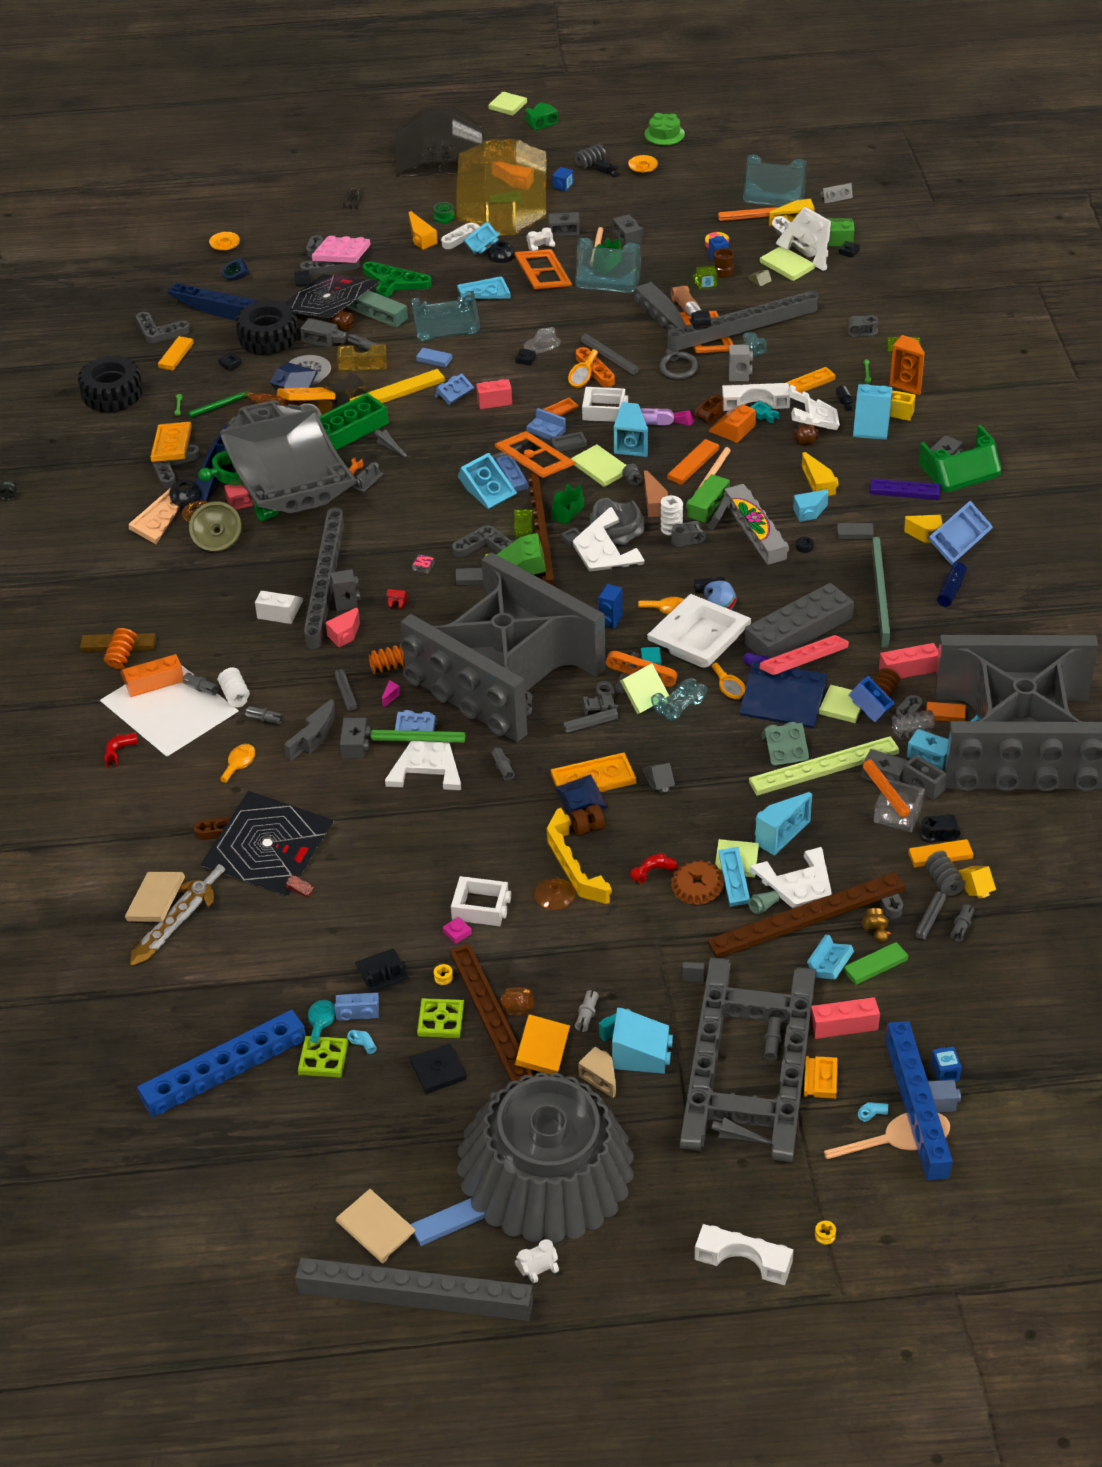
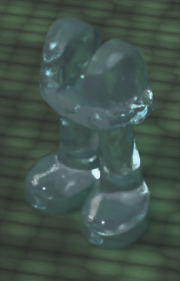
M691 677L678 684V689L668 697H665L660 692L654 694L651 697V702L657 713L660 715L665 713L667 720L674 721L690 703L698 705L705 697L708 688L703 684L697 685V681Z

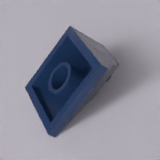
M289 362L276 369L270 384L276 392L278 388H310L318 372Z
M591 774L555 787L569 818L571 811L578 809L585 811L586 807L598 804L601 810L607 808Z

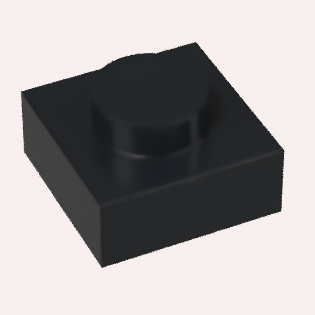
M848 241L839 248V254L851 258L860 251V245Z
M309 270L294 272L296 286L311 284Z
M520 349L516 356V363L532 365L536 357V351Z
M231 352L218 359L219 365L228 371L242 364L241 358Z

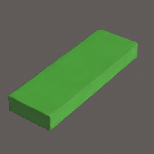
M895 942L844 966V972L857 985L908 961V955Z

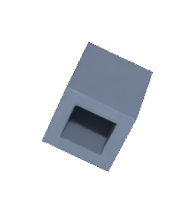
M955 1080L928 1081L937 1112L956 1111L957 1102H961L960 1089H956Z

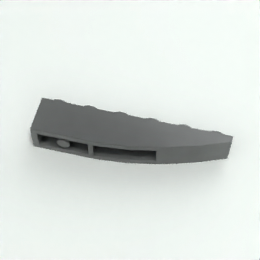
M652 282L635 287V302L667 331L686 326L676 306Z

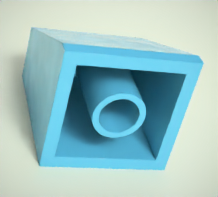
M869 384L858 385L853 437L887 440L892 387Z
M621 403L614 424V453L648 456V427L639 404Z
M617 1008L612 1040L614 1069L665 1074V1067L670 1065L671 1052H668V1048H672L673 1035H669V1025L623 1008Z

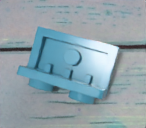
M487 221L463 241L474 255L477 253L482 254L487 249V245H493L499 240L500 233H496Z
M825 935L807 963L810 968L816 969L815 978L836 979L854 950L852 945L834 944L831 936Z

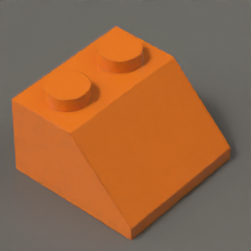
M741 404L728 411L709 429V432L738 443L755 427L756 410Z

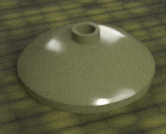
M216 501L199 507L192 515L189 523V532L194 543L199 548L209 552H220L231 547L239 538L242 528L241 519L237 511L227 503Z

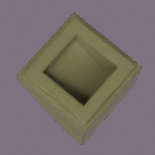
M761 270L748 276V279L758 286L771 282L769 270Z

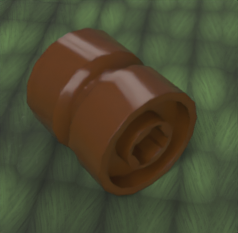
M720 248L714 252L713 272L717 277L727 278L733 275L734 252L731 249Z
M598 804L586 807L585 811L578 809L570 812L571 824L577 836L588 834L589 830L598 831L605 828L604 816Z

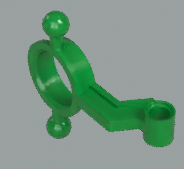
M222 451L213 457V469L202 468L198 473L200 480L204 482L209 481L215 475L223 483L242 485L244 487L237 473L228 472L220 468L222 465L232 464L227 451ZM254 502L256 515L260 521L278 516V510L258 507Z

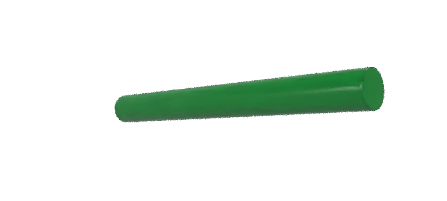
M244 391L189 411L188 415L192 418L249 397V392Z

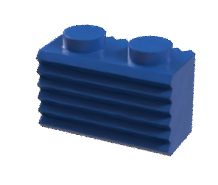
M606 584L598 597V610L605 614V626L616 628L621 616H623L622 588Z
M870 676L863 679L849 694L853 703L858 705L865 712L866 716L874 722L879 720L894 705V701L884 693V690L878 687L876 682H873V679H870Z

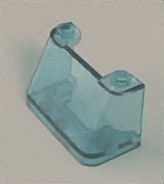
M748 155L746 159L743 200L748 203L783 206L795 200H803L806 191L807 161L796 159L790 166L761 163V158L758 155Z
M579 238L575 285L577 287L626 293L635 291L641 276L640 244L628 243L623 247V250L593 247V242L590 239Z
M467 291L464 298L458 297V301L427 305V301H423L422 304L419 298L411 299V315L416 334L423 341L431 338L467 333L475 334L480 329L474 291Z

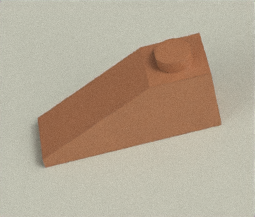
M644 471L648 517L661 516V499L668 496V491L648 471Z

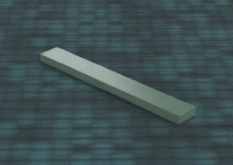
M873 537L872 559L881 647H888L890 628L881 544L879 537Z

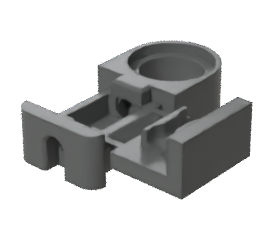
M607 681L599 682L596 687L595 698L583 697L582 705L585 715H588L590 710L606 711L608 707L617 710L618 705H614L615 691L611 683ZM600 689H607L609 692H602Z

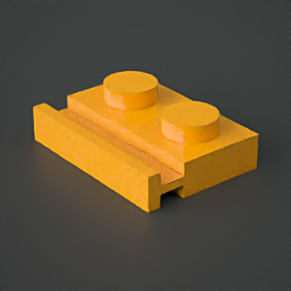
M806 1056L804 1096L814 1095V1097L836 1099L837 1058L817 1056L809 1058V1056Z

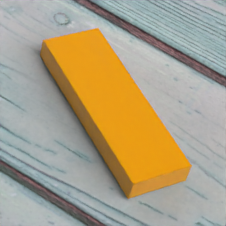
M178 336L158 362V367L173 371L194 344L193 339Z
M824 367L786 383L789 384V387L790 385L795 386V391L803 393L835 380L836 375L827 367Z
M967 839L909 848L908 852L914 868L925 866L927 859L938 851H945L951 862L973 859V852Z

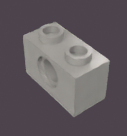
M729 345V381H749V375L752 374V365L749 364L750 361H753V351L749 350V345Z

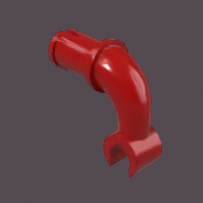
M136 732L125 735L117 734V736L108 741L104 756L105 764L108 768L109 762L112 760L115 761L116 767L119 764L117 754L115 753L116 749L138 744Z
M657 853L649 856L640 867L634 868L630 872V876L634 882L638 880L642 884L647 879L646 873L652 868H665L674 871L677 867V861L674 858L667 857L664 853Z

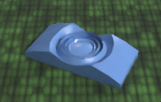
M969 501L931 534L928 539L952 565L988 533L993 526L975 505Z

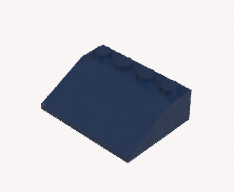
M753 661L740 715L785 724L789 722L803 723V727L814 729L819 715V708L826 693L827 674L792 668L772 675L760 669V662Z

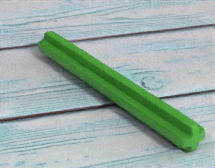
M371 731V739L380 741L464 743L466 739L464 732Z

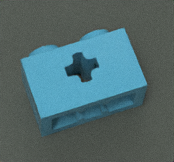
M917 729L908 743L907 757L912 758L918 755L943 770L946 763L948 739Z

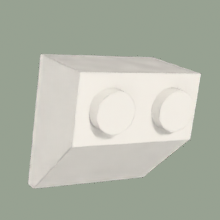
M260 591L255 601L257 619L292 624L303 602V598Z

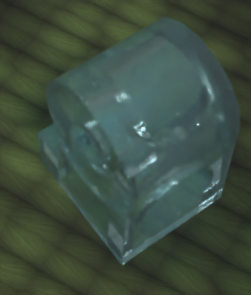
M754 332L743 334V345H749V350L753 351V357L766 352L767 340L765 338L759 339Z

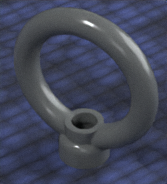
M667 348L666 355L659 364L660 371L664 376L674 380H683L696 373L698 361L693 355L687 352L672 351ZM679 358L687 359L692 364L691 369L684 373H673L666 368L668 361H677Z

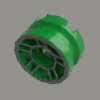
M440 202L433 207L434 220L436 222L446 224L450 223V220L455 219L453 204Z

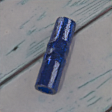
M961 562L953 564L937 597V602L943 607L952 604L967 572L966 565Z

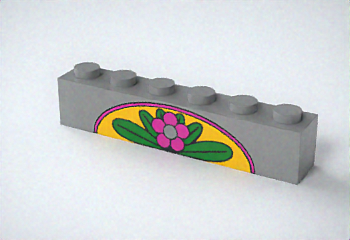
M744 484L726 488L725 496L730 498L727 507L766 564L769 565L787 560L788 543L784 542L780 532L775 529L773 522L768 519L766 512L761 509L759 502L754 499L751 491Z

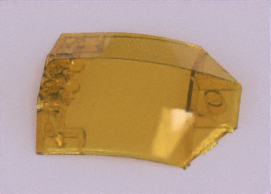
M492 139L483 141L460 153L457 171V220L475 223L480 227L488 221L496 233L499 232L500 235H516L520 233V229L524 227L529 228L534 225L536 220L545 219L546 152L520 140Z

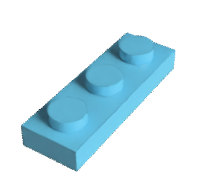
M739 847L718 850L730 907L748 904L750 897Z

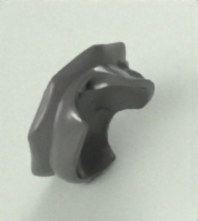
M601 498L595 503L593 512L590 513L589 526L607 509L612 507L619 518V523L606 528L605 531L613 544L625 545L644 533L645 517L641 514L638 505L633 500L629 503H618L609 498Z

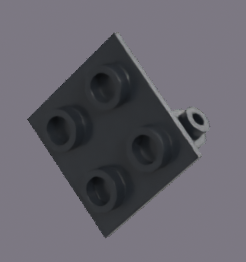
M394 948L355 962L370 993L409 979L405 970V962L400 961Z

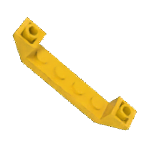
M561 808L557 809L547 827V842L579 897L604 904L610 903V894L612 893L610 884L605 882L601 875L588 880L586 874H582L580 871L579 862L573 859L570 847L565 845L563 836L569 835L571 820L568 814L565 815Z

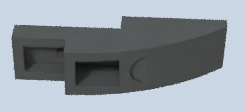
M330 699L313 714L309 715L305 719L306 727L284 744L287 759L292 761L303 751L311 754L324 741L335 720L336 711L333 699Z

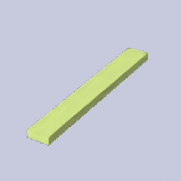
M891 736L750 777L749 784L756 795H761L862 765L870 749L889 755L899 754V748Z

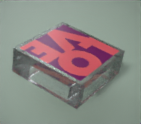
M418 554L412 564V570L429 573L435 564V558Z

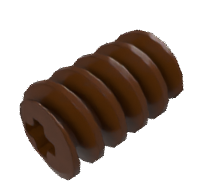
M883 668L878 671L873 682H876L878 687L884 690V693L890 698L900 682V676L892 669Z

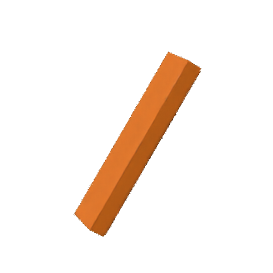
M705 439L668 473V479L682 485L719 450V444Z

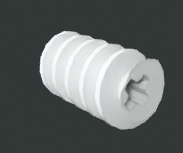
M672 495L661 499V531L666 535H671L672 526L683 523V502L679 497Z
M237 668L225 669L219 674L217 679L230 706L242 707L246 704L249 697V690Z

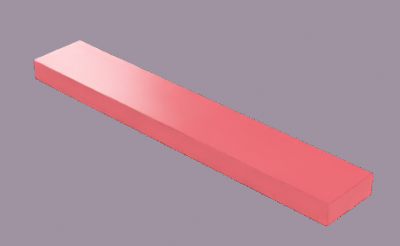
M834 635L760 662V669L775 675L848 648L849 642Z

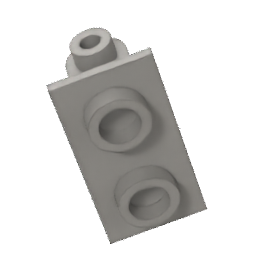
M847 183L823 188V192L820 193L821 198H824V203L853 198L852 184Z

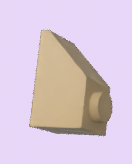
M594 1047L578 1063L579 1077L614 1098L616 1096V1081L612 1057L606 1051H601Z

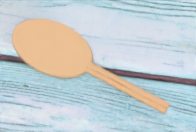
M905 1113L889 1123L885 1135L824 1151L826 1159L886 1143H890L894 1147L903 1150H917L907 1114ZM938 1113L946 1138L950 1131V1123L945 1116Z

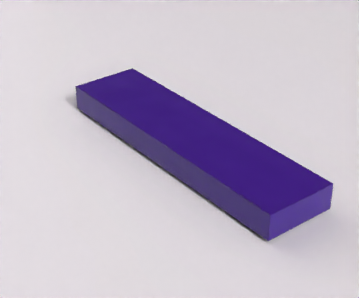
M871 479L870 494L939 500L941 484Z

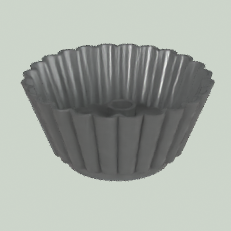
M540 1072L534 1077L525 1075L519 1081H512L507 1084L504 1089L498 1091L477 1112L474 1120L464 1130L465 1139L458 1147V1155L461 1160L457 1165V1173L460 1177L464 1178L461 1189L464 1194L472 1197V1208L476 1212H485L484 1217L489 1225H502V1229L507 1235L519 1236L522 1234L526 1240L531 1242H537L544 1237L556 1243L563 1240L565 1235L575 1239L583 1236L586 1228L590 1230L600 1228L603 1225L604 1217H612L617 1213V1202L627 1198L629 1191L626 1184L630 1183L634 1177V1172L630 1166L634 1160V1155L628 1146V1135L618 1123L615 1115L597 1093H594L587 1084H579L576 1078H564L559 1073H553L549 1076L546 1073Z

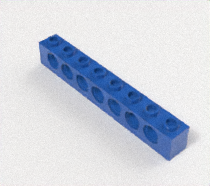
M290 1010L138 1086L140 1100L151 1117L162 1114L166 1110L182 1104L186 1100L243 1073L245 1070L259 1065L295 1045H299L305 1040V1027L294 1011Z
M910 1022L888 1023L884 1040L926 1180L948 1179L953 1161Z

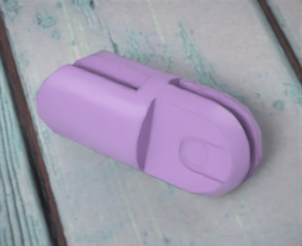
M641 408L646 425H670L674 421V413L669 409Z

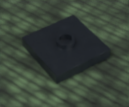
M451 1043L410 1057V1062L425 1094L466 1080V1074Z

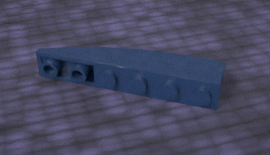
M175 283L167 291L169 295L198 310L235 321L240 310L246 305L249 306L250 303H256V300L183 285L181 283Z
M224 425V427L222 428V430H223V429H226V428L228 427V425ZM220 433L211 446L201 469H213V457L222 451H226ZM230 464L222 465L220 468L226 471ZM215 475L206 482L200 480L199 476L197 477L195 483L200 488L201 497L196 504L204 505L208 502L220 482Z

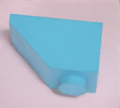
M828 490L794 495L793 509L799 522L816 519L828 505Z

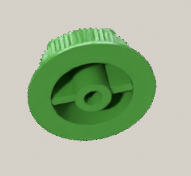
M654 114V117L649 120V127L645 130V138L657 145L676 144L685 136V132L680 127V120L676 114Z

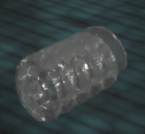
M928 710L927 713L921 711L920 714L913 712L912 715L906 713L905 716L903 714H898L897 717L892 715V727L898 738H901L903 732L906 737H909L910 731L914 735L917 729L923 731L926 729L927 732L931 733L935 725L932 710Z

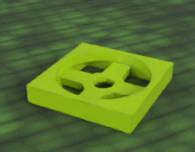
M422 998L417 1036L460 1038L464 1000ZM437 1007V1010H435L434 1012H427L428 1010ZM446 1007L454 1009L457 1013H449ZM444 1015L445 1018L443 1020H438L437 1016ZM423 1021H434L435 1029L426 1028ZM457 1022L453 1029H444L445 1023Z
M305 1036L298 1075L341 1078L348 1048V1039L319 1037L317 1043H312L310 1041L311 1036ZM320 1045V1048L316 1050H310L311 1048ZM330 1045L337 1047L341 1052H332L329 1049ZM321 1053H326L327 1057L320 1058L319 1055ZM305 1059H315L317 1061L316 1067H308ZM329 1060L338 1061V1065L335 1068H325L326 1062Z

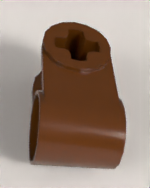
M718 394L711 395L702 404L697 406L694 416L705 420L707 424L713 423L724 412L723 397Z

